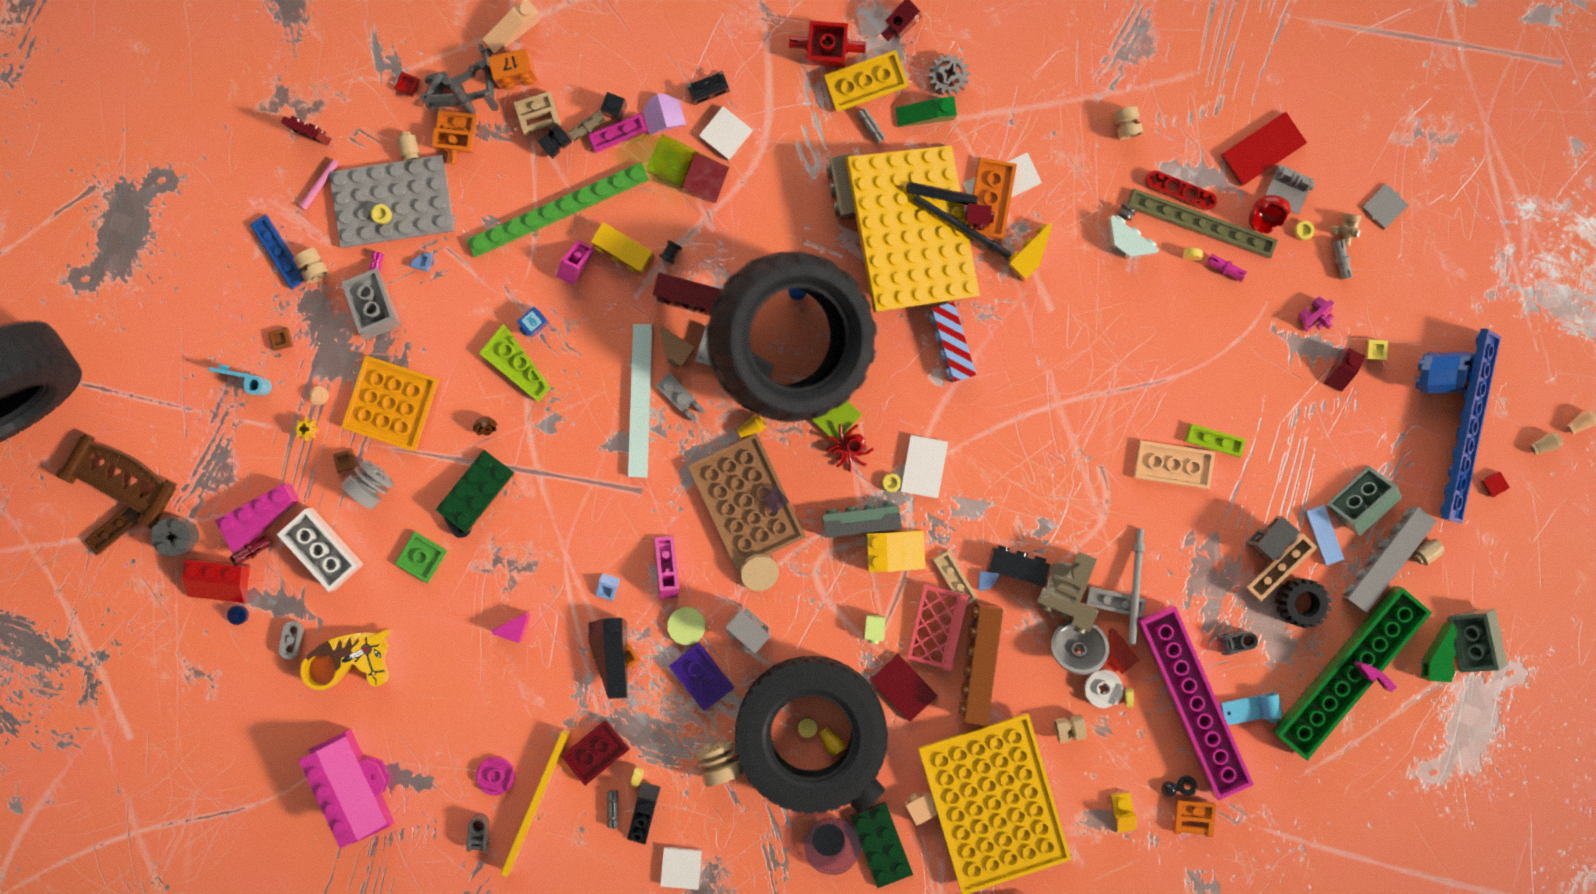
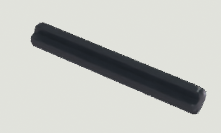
M909 182L906 186V192L963 205L978 203V197L972 194Z

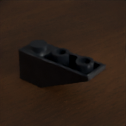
M642 782L627 840L646 844L661 789L660 786Z

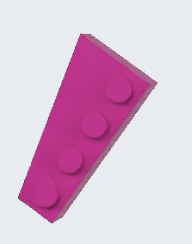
M282 484L216 519L215 522L232 554H235L242 550L245 545L254 542L279 517H282L299 501V498L291 484Z

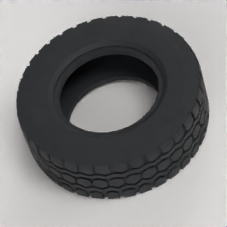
M800 656L784 660L772 666L761 674L749 688L737 716L735 747L742 771L746 778L749 779L751 785L764 798H768V801L786 810L791 809L793 812H805V814L818 812L819 814L848 805L871 786L879 774L886 756L888 730L880 700L872 686L861 674L835 659L823 656ZM817 696L828 699L843 710L850 722L851 738L846 751L835 763L819 770L796 768L787 763L774 747L771 737L772 723L778 712L786 704L797 698Z

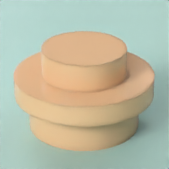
M315 386L309 392V399L315 405H323L329 398L328 391L322 386Z

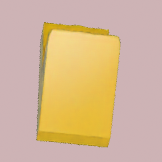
M1128 791L1111 794L1110 798L1116 832L1122 833L1136 830L1137 815L1133 811L1131 793Z

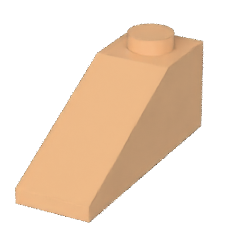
M523 0L512 8L482 41L496 55L539 23V11L529 0Z
M916 792L909 795L907 800L904 801L916 826L938 815L931 792L919 794Z

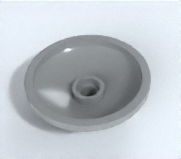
M1073 620L1061 624L1055 630L1051 639V652L1056 662L1068 672L1079 675L1091 674L1099 670L1105 664L1109 655V642L1104 632L1097 625L1093 624L1090 633L1085 632L1084 635L1074 631L1075 627L1071 626ZM1075 650H1079L1081 654L1075 653Z

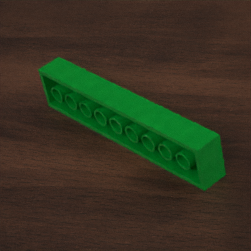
M1393 586L1271 730V733L1296 754L1308 761L1374 682L1366 679L1354 663L1359 661L1383 672L1432 612L1403 587Z

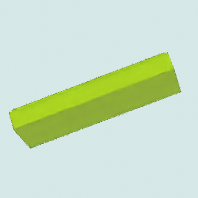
M1189 424L1184 442L1241 458L1246 439L1195 424Z

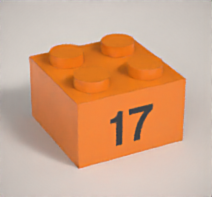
M526 48L488 57L493 80L500 89L511 90L520 84L528 86L533 84V81L538 80L533 58Z

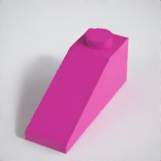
M674 536L654 538L659 600L678 598L679 582Z

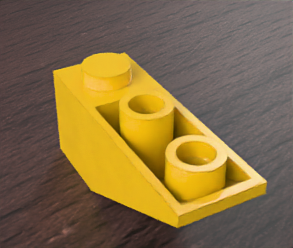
M1051 222L1047 226L1043 224L1036 231L1038 235L1034 239L1030 237L1022 245L1024 249L1020 253L1016 251L1009 258L1011 262L1007 266L1022 281H1025L1040 266L1053 225Z

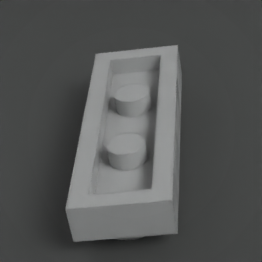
M1089 586L1085 605L1130 615L1132 596ZM1139 598V618L1143 617L1146 599Z

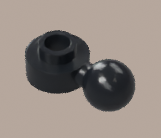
M1188 775L1179 778L1177 784L1166 781L1161 787L1162 793L1167 797L1174 796L1178 791L1185 796H1192L1198 789L1195 779ZM1191 784V788L1186 790L1185 785Z

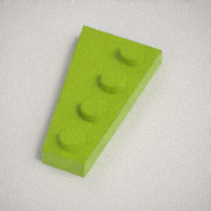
M505 324L498 329L479 352L480 355L537 402H540L551 389V386Z

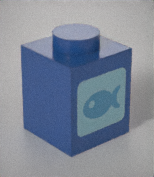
M533 307L517 321L520 325L518 329L523 335H529L530 337H534L550 323L536 307Z

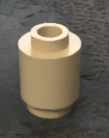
M411 132L400 133V137L396 138L400 156L404 162L406 160L419 159L418 154L420 152L416 136L411 134Z
M1435 538L1428 540L1414 551V559L1418 564L1428 566L1442 555L1445 548Z

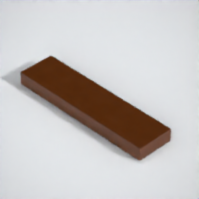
M143 492V493L141 494V497L147 495L148 493H147V492ZM126 506L84 541L96 555H99L138 524L141 513Z

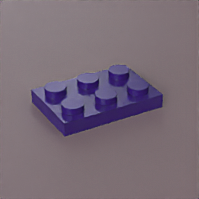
M700 642L669 665L670 669L703 711H706L735 688Z

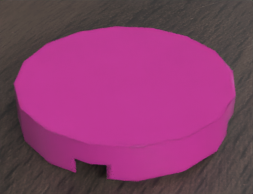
M493 756L487 758L479 765L476 771L477 784H479L483 792L489 795L498 796L505 793L511 788L515 780L513 765L503 757Z

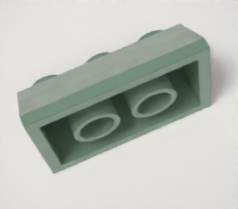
M1368 466L1327 503V506L1347 528L1356 535L1361 536L1400 501L1402 496L1398 486Z
M1496 608L1473 610L1448 616L1449 622L1455 624L1457 629L1454 645L1460 672L1499 671L1508 665Z

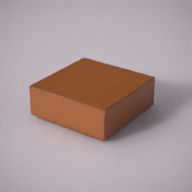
M286 327L268 332L273 351L293 347L289 328Z
M354 450L333 454L337 473L352 470L357 466Z

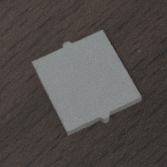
M1385 183L1362 208L1371 216V220H1375L1383 229H1386L1409 204L1399 196V192H1395Z

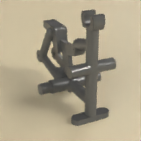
M479 44V50L484 59L471 65L468 71L456 77L450 78L445 71L426 76L425 83L430 86L426 93L421 95V101L426 103V107L429 110H433L436 107L462 106L469 114H475L476 110L471 101L483 98L491 110L497 111L499 106L494 98V85L496 83L493 80L488 57H491V54H493L489 48L484 49L483 45ZM482 69L485 74L486 89L467 94L462 83L475 77L476 72ZM445 87L452 90L450 94H441Z

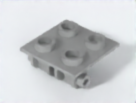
M1279 164L1265 196L1277 195L1289 201L1291 212L1299 214L1309 191H1312L1315 183H1313L1314 179Z

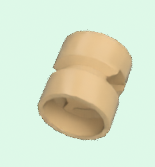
M1137 106L1123 108L1113 113L1115 124L1119 125L1117 128L1119 140L1130 139L1144 133L1142 123L1138 121L1140 114Z
M316 248L304 250L293 258L297 268L302 270L301 275L307 284L314 283L329 273L325 264L320 262L321 257Z
M1081 714L1070 716L1068 720L1066 717L1054 719L1055 732L1059 744L1070 742L1071 739L1075 741L1087 739L1086 727Z

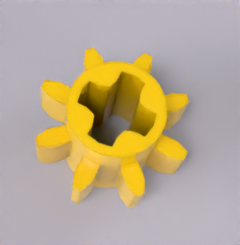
M305 417L304 422L297 420L298 425L293 428L298 433L297 438L304 436V441H309V436L317 438L315 433L320 430L316 428L315 424L317 421L313 420L310 422L309 417ZM304 427H309V431H304Z

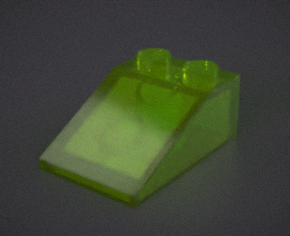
M661 134L646 170L656 177L681 187L693 152L702 153L678 140Z

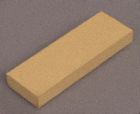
M948 549L932 559L951 591L970 594L968 605L978 599Z

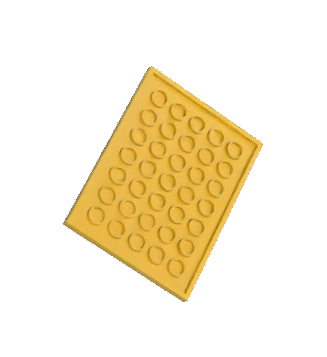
M952 146L845 158L873 312L980 296L969 235L913 202L915 194L906 192V186L909 182L960 192ZM920 196L965 224L963 204Z
M1028 713L918 747L961 894H969L1072 860Z

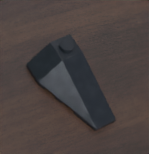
M607 618L589 622V644L608 699L628 698L627 621L623 618Z

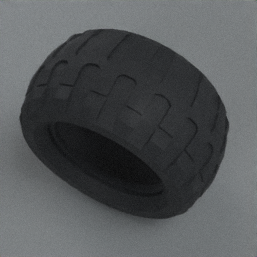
M777 252L756 258L745 264L744 267L727 279L719 295L715 297L712 303L709 324L706 328L710 365L714 369L718 382L725 392L748 411L781 422L817 419L824 416L830 410L837 409L846 403L854 391L860 388L867 378L866 373L869 365L873 363L876 350L874 349L875 336H877L876 322L873 320L870 311L872 309L866 295L861 292L853 277L827 258L805 252ZM796 288L812 296L824 310L830 328V342L823 362L810 376L792 384H777L764 375L754 360L750 346L751 326L756 313L765 301L780 291Z

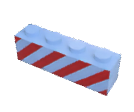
M954 301L931 308V313L928 315L931 324H935L937 330L934 332L937 343H941L942 350H940L942 361H946L948 366L945 369L948 380L952 379L953 383L976 376Z

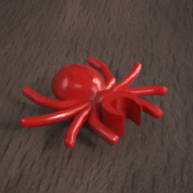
M842 424L838 425L841 441L832 436H827V439L833 440L838 444L827 448L826 451L832 450V455L836 452L841 453L836 458V461H841L836 467L842 466L848 459V472L852 470V458L866 467L867 464L856 456L867 455L874 450L870 448L865 452H860L866 443L865 438L860 434H854L848 438L851 432L859 427L858 424L849 429L845 435V440L842 433Z

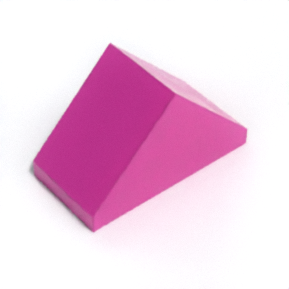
M527 612L492 630V634L517 643L521 642L527 628L530 613Z

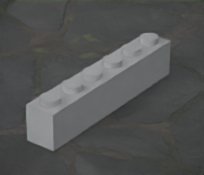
M1411 506L1403 512V518L1399 523L1393 525L1390 535L1380 542V548L1377 552L1370 555L1364 569H1360L1355 576L1354 582L1344 589L1342 598L1359 611L1365 613L1369 611L1436 524L1437 520L1420 507Z

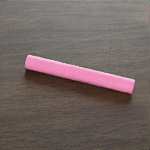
M334 159L330 161L300 204L302 208L306 210L330 177L329 172H333L339 163Z

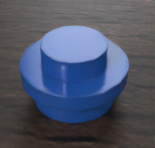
M796 288L788 289L790 297L794 300H801L807 294Z

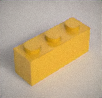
M602 222L591 240L595 245V250L602 254L604 252L611 255L610 259L618 264L621 261L628 265L626 268L635 274L638 271L643 273L654 255L651 250Z

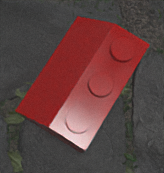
M195 558L184 560L182 581L187 597L246 603L250 565L240 564L235 566L229 562Z

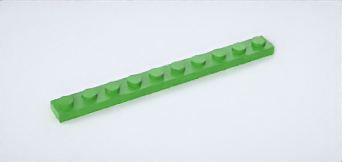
M637 163L467 239L473 256L477 258L650 180L642 163Z

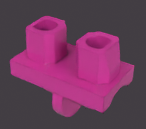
M1319 296L1311 304L1317 310L1314 314L1307 308L1303 309L1298 314V318L1303 323V329L1307 332L1314 325H1316L1318 330L1322 327L1330 329L1332 327L1330 320L1334 316L1331 313L1327 314L1333 310L1334 302L1331 299L1327 302Z

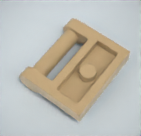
M550 91L514 102L524 136L531 135L530 133L550 127L555 123L559 126L561 125ZM549 113L552 115L550 119L527 125V120Z

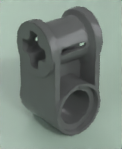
M1247 630L1218 635L1223 649L1221 651L1222 655L1252 650L1258 645L1257 636ZM1250 635L1251 642L1245 645L1243 639L1245 636Z
M485 814L475 815L469 823L466 844L467 852L479 850L487 853L489 818ZM475 821L481 822L483 828H478L475 825Z

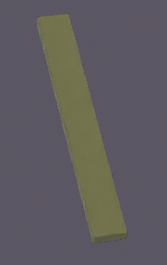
M1134 188L1127 203L1129 209L1132 208L1137 212L1269 259L1272 258L1278 241L1277 239Z

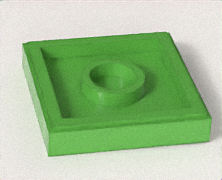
M414 531L396 560L395 565L428 584L448 550Z

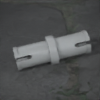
M1344 239L1332 242L1336 256L1335 263L1338 264L1341 280L1353 277L1349 262L1351 258L1347 254Z

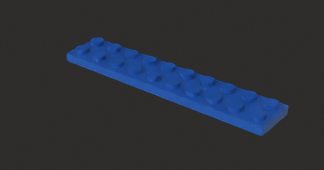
M1481 328L1480 334L1478 333L1476 336L1477 348L1476 352L1472 355L1473 367L1468 375V390L1464 394L1465 406L1460 413L1461 425L1457 429V444L1452 451L1454 459L1452 466L1448 470L1450 478L1444 490L1445 502L1440 509L1442 519L1463 524L1501 341L1500 335Z

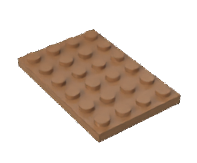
M757 433L688 465L736 570L740 569L745 560L755 554L769 555L806 537Z

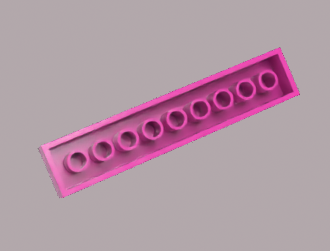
M1168 605L1139 618L1137 625L1212 796L1219 801L1253 786V781L1177 608L1173 605Z

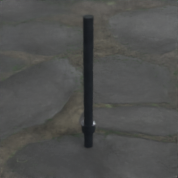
M916 194L914 196L913 202L987 246L989 251L998 253L1006 259L1010 258L1012 253L1001 247L999 242L994 239H988Z

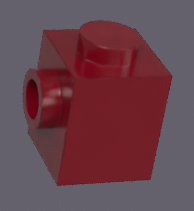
M969 203L966 209L965 224L973 226L974 230L988 228L990 223L994 221V212L991 211L992 206Z

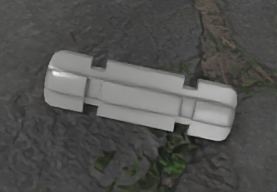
M867 108L861 109L858 112L859 118L863 120V124L869 133L873 135L876 143L882 142L885 139V135L880 131L873 117L869 116L870 113Z

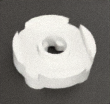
M1099 669L1089 674L1084 682V695L1096 707L1108 708L1117 704L1122 698L1124 690L1119 676L1111 670ZM1106 683L1108 691H1104L1102 694L1100 693L1099 686Z

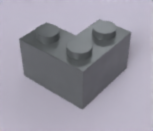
M1276 516L1264 530L1258 529L1246 544L1263 559L1275 561L1284 555V550L1288 545L1291 546L1297 541V535L1300 531L1283 516Z

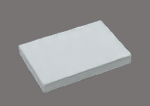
M910 435L900 492L933 498L939 497L948 447L947 441Z

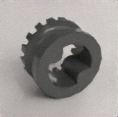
M1121 204V210H1118L1116 213L1121 218L1131 222L1132 215H1136V211L1132 208L1129 209L1127 205Z

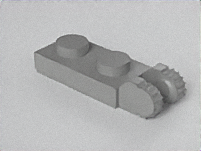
M670 372L656 385L694 423L698 419L688 410L692 404L700 413L704 414L706 412L696 401L697 399Z

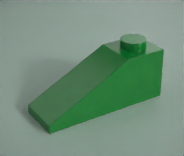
M955 96L935 98L897 107L898 127L955 120L957 116Z

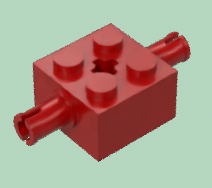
M810 21L809 35L807 37L789 36V48L806 49L807 65L845 68L846 54L848 52L865 54L866 41H850L847 38L848 23ZM826 42H829V47H825Z

